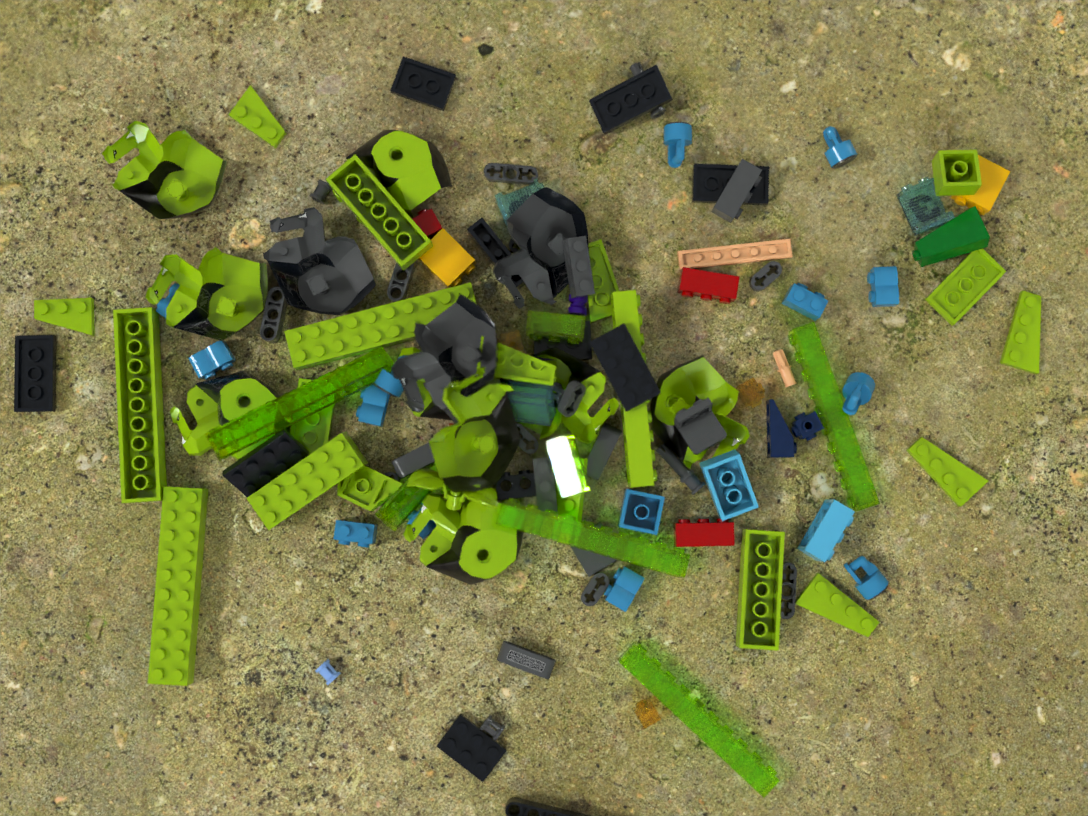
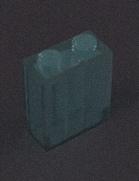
M506 380L504 385H511L514 390L507 391L515 421L551 426L556 414L551 386Z

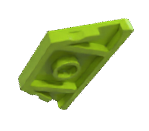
M365 465L338 484L337 495L373 512L399 491L404 484Z

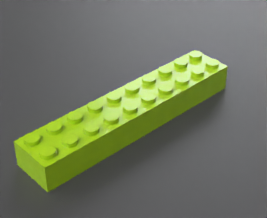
M469 282L286 330L284 332L293 368L299 371L416 340L414 333L415 323L427 325L456 303L459 293L477 304L472 284Z
M636 290L612 292L610 301L613 329L622 324L626 325L646 363V354L642 353L641 348L644 345V334L640 333V327L643 324L642 314H638V308L641 306L640 294L636 295ZM650 400L627 412L620 401L627 482L631 488L653 486L654 481H657V471L653 469L652 462L655 461V451L651 450L650 442L654 441L653 431L649 430V423L652 422L651 411H647V404L650 403Z
M152 307L113 310L121 503L162 501L163 486H167L159 313Z
M163 486L148 684L188 686L194 683L209 489Z

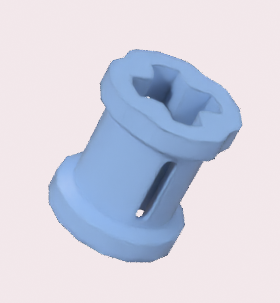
M329 659L315 670L316 673H320L327 681V685L341 674L340 671L337 672L331 666Z

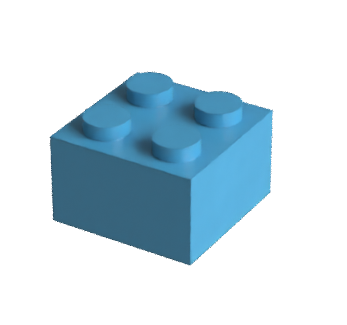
M625 489L617 527L657 535L665 497Z

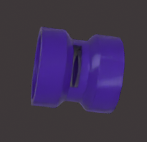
M569 294V302L571 304L568 307V314L585 316L587 309L584 304L587 303L588 296L571 299V294Z

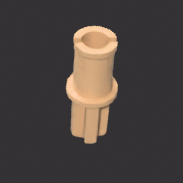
M780 349L773 352V357L779 369L777 372H780L785 388L797 384L790 368L792 365H789L784 350Z

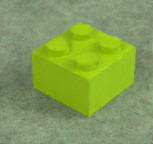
M939 150L932 159L936 196L974 195L982 186L977 150Z

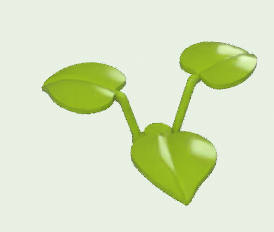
M417 470L409 477L407 487L416 486L425 489H440L443 487L444 498L447 499L446 507L450 510H460L465 497L496 509L498 506L497 493L492 487L476 491L462 492L452 491L451 489L447 491L444 481L440 479L438 472L435 470ZM479 484L473 485L474 487H481Z

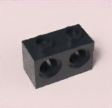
M530 470L518 471V475L504 472L496 484L497 499L505 500L536 496L534 473H530ZM523 478L529 479L531 481L530 488L522 489L520 481ZM504 480H508L512 484L509 491L501 489V483Z

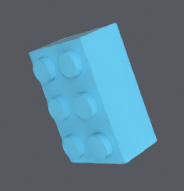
M736 449L699 463L716 511L722 521L759 508L741 456Z
M825 499L797 549L816 561H829L835 552L833 548L836 543L839 544L844 537V529L853 522L855 511L835 499Z

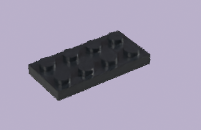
M655 65L591 98L589 102L603 133L606 135L673 99L658 66Z
M694 163L692 202L716 203L738 165ZM756 166L762 169L759 175L762 179L757 187L753 186L750 192L753 194L747 204L743 202L744 205H768L769 166Z
M625 324L590 341L626 412L661 394Z
M15 336L14 412H55L56 336Z
M284 428L223 470V477L246 497H249L309 455V451Z

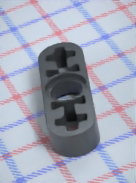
M489 163L484 168V176L490 182L533 185L538 180V171L532 166ZM491 168H494L495 172H501L500 169H503V178H500L499 173H495L491 177L487 171H491ZM510 169L515 170L517 173L513 179L506 177V172ZM519 170H522L523 175H528V172H532V175L535 177L528 180L527 176H522V180H520Z
M788 562L783 563V569H786L788 566L792 570V573L788 574V580H792V583L782 582V587L789 585L791 587V594L788 596L782 595L781 598L791 599V602H786V607L790 608V612H786V615L781 612L780 617L783 619H790L795 613L797 569L795 565ZM783 573L782 579L786 580V574ZM781 601V608H784V601Z

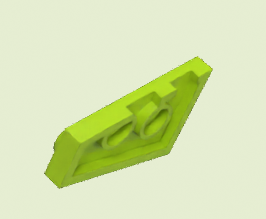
M250 85L231 110L229 116L276 149L285 137L286 132Z
M93 298L34 300L35 320L95 336Z

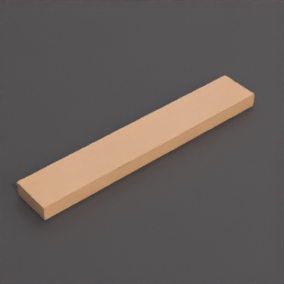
M790 239L677 251L679 271L683 267L699 269L790 259L793 257Z

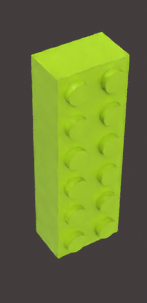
M356 154L326 178L329 186L403 271L433 247L431 240Z
M345 431L246 499L269 531L365 466L368 461L348 432Z
M742 529L736 646L739 648L779 651L785 532Z

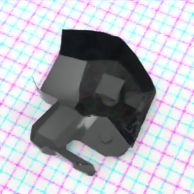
M545 187L533 193L506 220L510 237L521 250L498 260L493 269L496 280L506 286L514 298L513 303L519 309L525 306V300L512 282V275H519L523 279L534 298L552 305L556 303L554 298L569 284L562 241L567 238L586 236L588 245V230L584 212L564 195Z
M315 207L304 209L303 214L283 219L277 217L269 221L271 232L278 233L299 228L305 230L303 237L276 242L273 247L263 253V257L268 261L288 305L319 314L341 315L355 307L376 286L369 267L354 239L345 236L334 237L329 240L325 239L323 216Z
M459 293L456 303L427 325L415 323V339L422 351L397 359L391 367L394 379H399L408 399L406 403L412 411H424V403L417 385L418 379H425L434 404L444 411L449 410L443 401L444 388L451 382L462 381L476 374L478 362L481 361L480 368L485 366L483 377L463 388L460 394L465 398L471 396L494 378L498 364L497 327L481 307ZM481 336H484L483 349H482V352H481V350H480Z

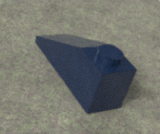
M769 399L766 401L767 458H792L797 452V444L794 442V438L773 399Z

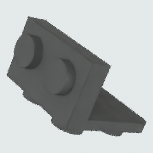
M709 398L696 401L692 407L687 410L684 408L678 411L675 416L674 425L695 455L727 437V433L712 412L713 404Z

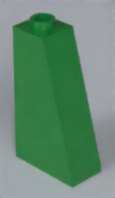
M976 206L915 242V248L912 251L913 258L919 262L920 267H924L988 247L990 236Z

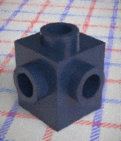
M815 411L807 415L803 412L795 416V421L791 423L793 426L791 431L799 440L804 438L806 441L813 439L817 436L816 432L824 429Z

